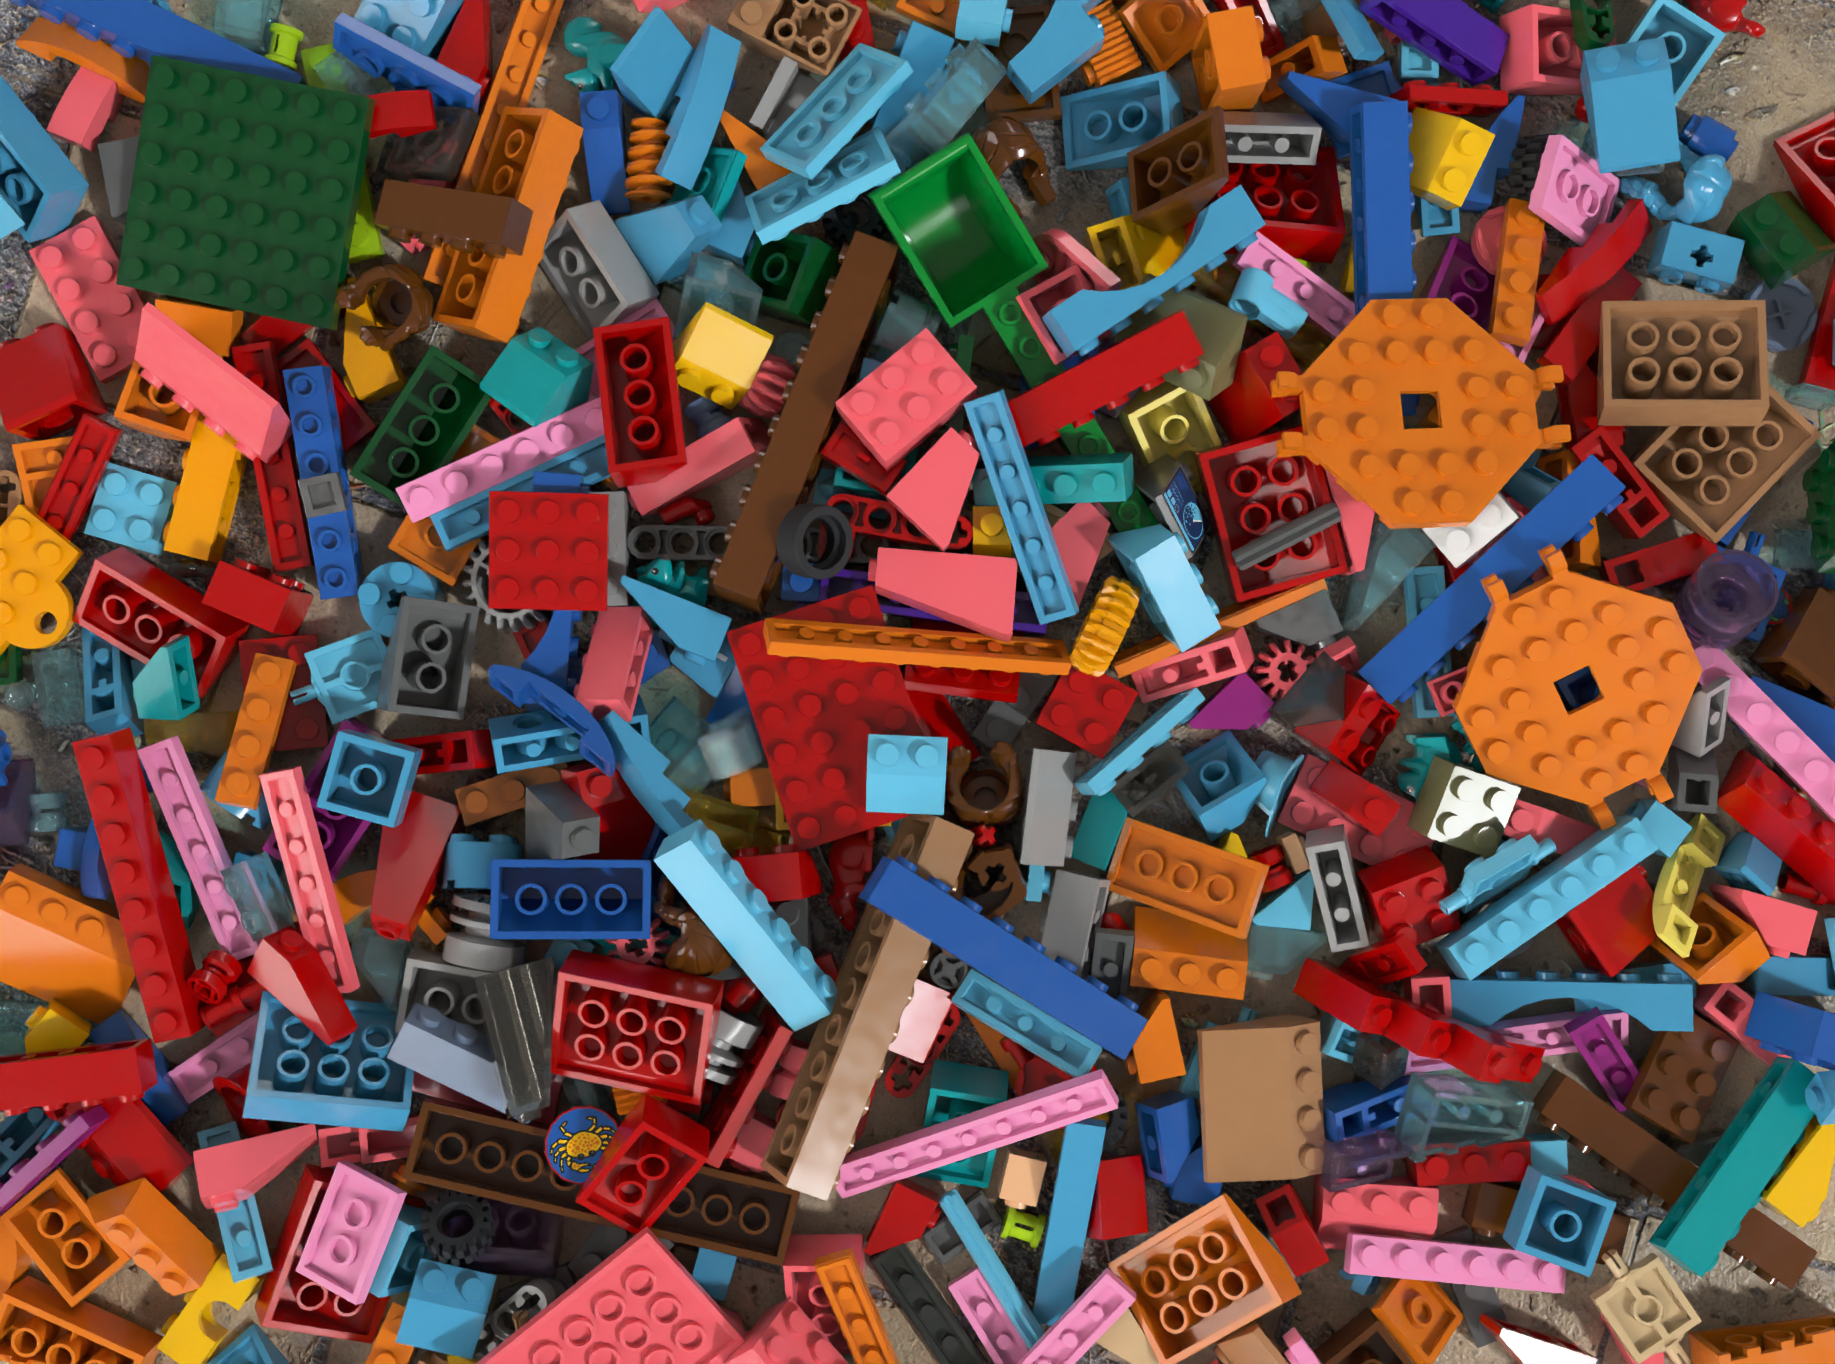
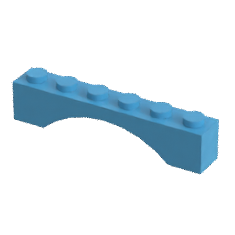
M1240 184L1197 215L1193 232L1185 248L1163 274L1145 284L1124 290L1093 291L1082 289L1051 309L1042 317V320L1066 357L1077 350L1082 357L1101 344L1098 336L1107 330H1110L1114 336L1132 324L1133 321L1129 316L1140 308L1144 314H1147L1165 302L1161 294L1170 288H1173L1177 294L1196 281L1192 275L1202 267L1205 268L1207 273L1227 260L1223 253L1234 246L1240 252L1258 240L1254 232L1262 228L1266 223Z
M1501 969L1496 970V976H1481L1479 974L1471 981L1456 975H1449L1452 1018L1475 1026L1490 1027L1504 1015L1524 1005L1545 999L1578 998L1594 1000L1616 1007L1635 1017L1652 1031L1694 1032L1693 984L1688 979H1682V974L1661 972L1657 973V979H1641V973L1619 972L1616 974V978H1600V972L1576 971V977H1560L1559 971L1538 970L1536 971V977L1520 976L1519 970Z

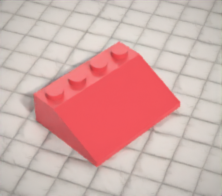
M146 303L142 309L134 358L144 369L140 375L157 389L165 385L175 394L171 399L188 413H191L194 409L199 411L206 417L202 423L215 434L222 437L227 433L238 441L234 448L249 460L253 461L258 457L267 464L293 434L291 420L279 402L152 304Z

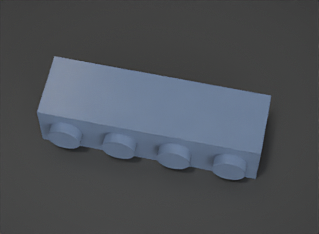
M416 1002L387 1056L388 1059L526 1124H529L553 1077L552 1073H548L549 1066L543 1060L529 1057L512 1049L509 1044L503 1041L493 1040L477 1032L470 1025L460 1024L441 1015L436 1009L424 1007Z

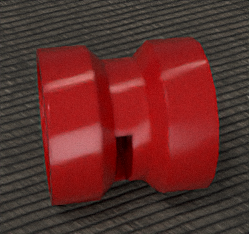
M1280 843L1265 847L1247 856L1249 859L1270 866L1261 893L1278 889L1295 880L1291 868L1284 864L1283 858L1285 854Z
M217 949L211 950L202 961V969L195 970L187 980V987L201 1001L208 1004H218L228 992L227 985L235 983L243 972L242 966L229 953Z

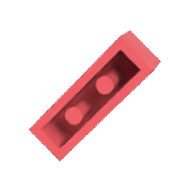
M641 606L608 607V611H599L596 622L591 626V642L588 653H585L582 659L583 672L580 683L574 688V698L591 713L597 722L612 710L626 722H631L654 631L647 613Z

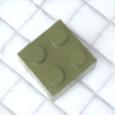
M1434 755L1407 826L1427 838L1490 858L1496 853L1521 788L1506 780L1488 776L1486 773Z

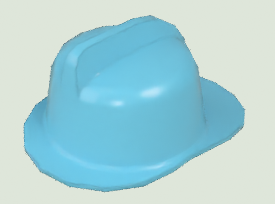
M1263 751L1255 761L1256 766L1267 780L1255 802L1269 816L1265 837L1269 836L1274 826L1285 793L1303 762L1304 754H1300L1296 760H1292L1270 751Z

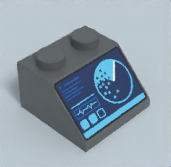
M1166 453L1135 472L1134 485L1156 522L1172 533L1177 531L1184 539L1188 547V551L1184 554L1188 560L1193 557L1211 526L1205 514L1209 507L1199 491L1194 492L1190 484L1194 477L1187 464L1183 460L1178 462Z

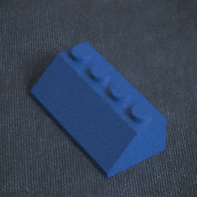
M491 859L490 939H650L652 860Z

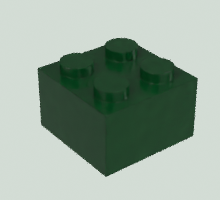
M789 232L784 238L770 241L764 245L757 236L735 297L761 312L811 325L816 311L823 310L827 299L824 297L825 289L831 275H836L840 264L838 263L840 252L816 237Z

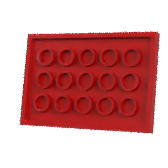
M873 585L771 617L886 627ZM765 619L726 632L793 842L796 843V851L816 847L914 815L866 812L868 734L922 736L899 665L883 662H857L840 659L821 660L812 657L767 654L763 634Z

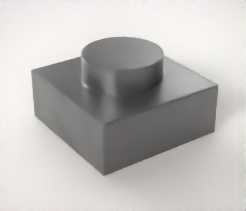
M339 472L297 480L307 519L349 510Z

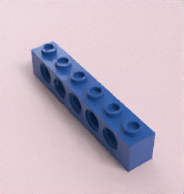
M320 365L283 370L300 478L306 479L339 472L349 509L307 519L320 599L358 595L359 587L363 584L365 575L331 367Z

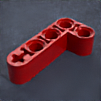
M836 494L826 503V505L832 507L845 503L853 509L852 518L849 520L852 529L853 546L846 565L853 556L856 535L939 550L925 535L921 537L911 535L906 528L909 520L890 502L849 494ZM878 510L887 512L891 517L890 525L882 530L873 528L869 523L871 514ZM959 515L956 525L960 526V532L966 534V538H959L958 543L950 542L945 552L959 553L969 546L973 536V528L965 517ZM823 522L817 545L819 557L824 553L827 542L826 529Z

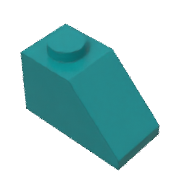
M181 635L160 647L132 682L133 699L137 706L139 719L180 721L201 707L189 635Z

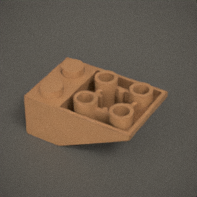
M738 0L727 20V27L730 36L764 56L782 61L783 57L786 56L797 62L799 68L828 77L863 10L846 0Z

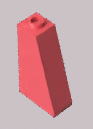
M736 417L686 446L687 464L657 482L627 486L629 491L627 497L634 510L640 512L641 516L659 514L658 509L683 497H692L753 466L761 449L767 450L772 438L768 436V428L763 418Z
M878 547L877 559L870 558L868 581L875 582L876 594L1004 642H1010L1017 558Z

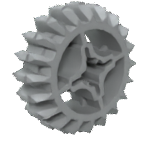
M481 540L478 542L481 552L471 551L468 554L475 564L465 565L463 568L466 573L471 574V580H464L461 584L464 587L472 588V593H469L465 599L468 602L477 601L476 606L479 607V614L485 613L484 623L490 625L496 622L498 630H507L510 626L513 632L522 631L523 626L527 629L535 628L537 624L536 619L541 622L548 620L549 616L546 610L522 609L514 612L508 609H488L489 541Z

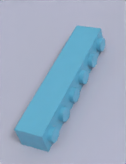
M1630 816L1616 817L1617 825L1604 831L1601 829L1597 830L1461 925L1460 929L1451 932L1435 943V946L1454 974L1471 981L1658 850V847L1639 819Z
M699 819L663 839L653 861L790 1028L795 1032L830 1015L838 993L833 979L829 975L824 974L814 961L809 949L799 943L791 933L788 923L783 918H779L768 904L764 893L756 889L746 877L740 863L732 859L721 846L718 836L712 830H709Z

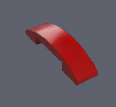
M429 90L394 91L365 96L376 100L369 139L391 133H396L403 138L437 129L432 93Z

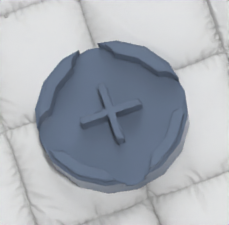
M1790 278L1772 290L1763 281L1753 286L1742 299L1765 300L1768 352L1789 351L1806 342L1815 330L1818 320V309L1815 308L1812 300L1814 296L1810 289L1798 280Z

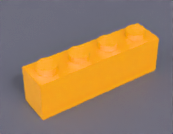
M201 414L190 448L185 450L182 457V469L184 472L181 483L176 486L173 492L172 503L175 507L171 521L167 522L163 531V541L165 542L163 550L219 563L223 557L248 458L234 448L238 441L229 434L225 433L220 437L205 426L202 422L206 417Z

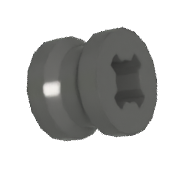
M942 949L933 955L930 961V974L932 980L943 989L956 988L962 984L967 976V964L960 959L945 955Z

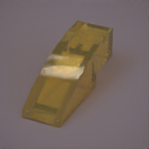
M239 711L189 714L180 721L144 719L146 747L178 735L185 753L229 750Z
M688 789L685 790V794L691 800L683 811L694 821L701 819L705 826L718 836L721 846L730 857L736 856V849L759 847V854L773 853L774 845L789 843V831L777 830L776 827L757 822L759 811Z

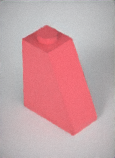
M952 427L886 495L887 501L942 552H945L949 547L980 456L975 450L978 447L977 442L963 429L957 433Z
M1099 502L1076 503L1051 528L1079 609L1111 524L1107 520L1110 516L1109 512Z

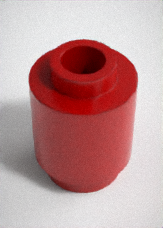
M749 977L730 979L724 983L721 1004L734 1015H737L740 1011L747 1015L764 995Z

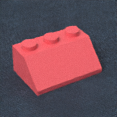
M1326 1171L1325 1173L1315 1175L1312 1222L1325 1249L1346 1250L1347 1232L1432 1240L1437 1228L1439 1188L1437 1186L1417 1187L1408 1177Z

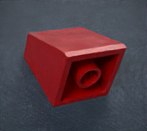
M46 323L36 327L33 330L34 334L23 339H9L0 344V411L7 432L35 441L44 440L78 426L83 413L88 412L98 417L109 412L72 330L57 323Z
M1278 331L1240 353L1233 383L1211 400H1206L1230 442L1262 435L1301 411L1299 396L1271 398L1270 382L1276 380V373L1278 371L1295 372L1297 375L1303 374Z
M1640 863L1555 921V924L1584 967L1611 978L1618 974L1658 937L1654 929L1652 917L1655 891L1651 889L1645 880L1648 878V874Z

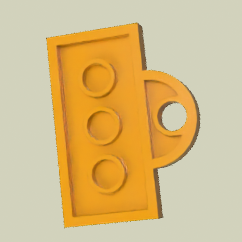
M18 504L0 526V656L10 644L26 649L51 647L68 634L74 622V601L69 590L61 581L83 556L84 552L24 504ZM48 612L52 613L57 620V626L50 634L44 632L40 624L41 618Z

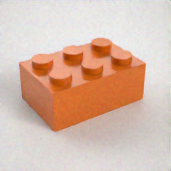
M1253 5L1208 13L1204 18L1190 52L1201 110L1208 111L1216 106H1220L1223 108V111L1251 112L1254 105L1257 104L1260 94L1264 91L1267 80L1271 78L1268 56H1262L1260 42H1263L1264 38L1263 25L1260 18H1255Z

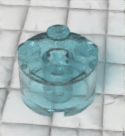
M894 289L891 298L898 301L896 304L890 302L889 306H887L871 346L878 348L875 354L869 351L866 358L884 363L925 328L934 336L942 318L940 314L936 313L937 308L935 305Z

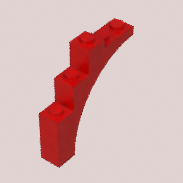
M1306 957L1293 993L1360 1032L1383 1035L1417 1056L1441 1059L1477 1081L1500 1084L1502 1079L1532 1083L1533 1078L1538 1074L1542 1065L1541 1059L1546 1048L1535 1042L1496 1033L1436 1012L1380 988L1328 961Z

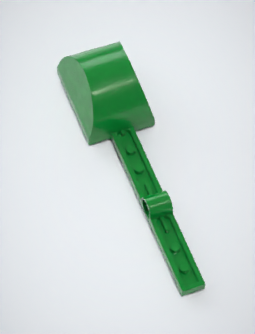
M968 132L868 194L949 329L982 309L1030 389L1065 371L1062 363L1054 365L1016 299L1020 295L1016 287L1049 266ZM1095 418L1077 428H1074L1072 423H1069L1058 429L1060 436L1056 439L1067 455L1115 453ZM1136 487L1127 501L1099 502L1109 512L1110 516L1108 519L1116 533L1158 525Z

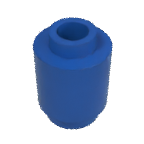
M1693 113L1678 136L1679 141L1688 146L1690 151L1695 152L1698 156L1719 154L1725 158V162L1731 157L1739 143L1734 139L1737 131L1705 114L1700 117Z

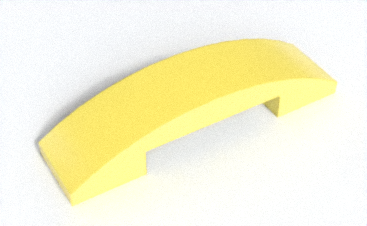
M1702 813L1695 815L1688 823L1693 828L1672 856L1666 858L1653 898L1652 917L1656 935L1682 958L1689 957L1698 929V925L1689 917L1704 870L1718 864L1726 835Z

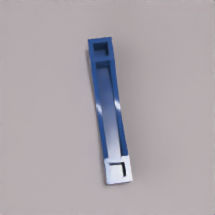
M534 471L533 492L590 494V484L584 483L583 475ZM554 610L546 633L536 649L521 664V669L547 679L574 697L577 675L571 674L572 659H578L580 649V637L573 636L574 621H581L582 611ZM530 697L525 702L529 704H538Z

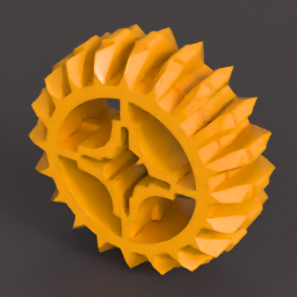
M1110 576L1104 580L1071 648L1069 659L1074 668L1087 675L1090 674L1096 677H1100L1108 669L1130 626L1140 600V588L1132 585V582L1115 576Z

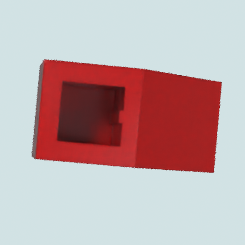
M1288 1183L1255 1199L1273 1240L1295 1277H1299L1331 1261L1298 1191Z

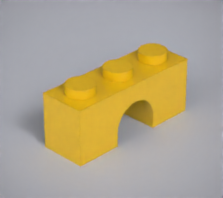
M220 1251L202 1287L187 1292L183 1298L187 1305L180 1314L175 1312L162 1327L160 1332L165 1334V1336L156 1348L179 1364H206L229 1332V1330L215 1320L212 1313L213 1302H225L239 1311L253 1298L262 1285L266 1273L234 1284L226 1251Z

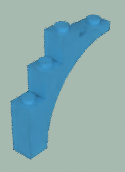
M1055 0L1048 18L1034 38L1008 63L1007 76L1030 105L1102 49L1105 38L1103 35L1105 32L1104 28L1094 14L1088 16L1087 13L1103 0Z

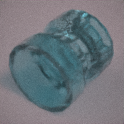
M67 792L27 795L28 807L32 809V818L29 820V833L60 831V828H69V818L65 815L64 807L68 804ZM56 808V812L40 813V809Z

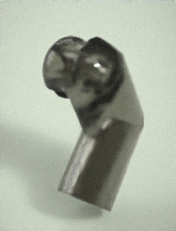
M200 559L172 561L169 564L168 570L169 574L175 579L205 578L204 587L207 590L217 566Z

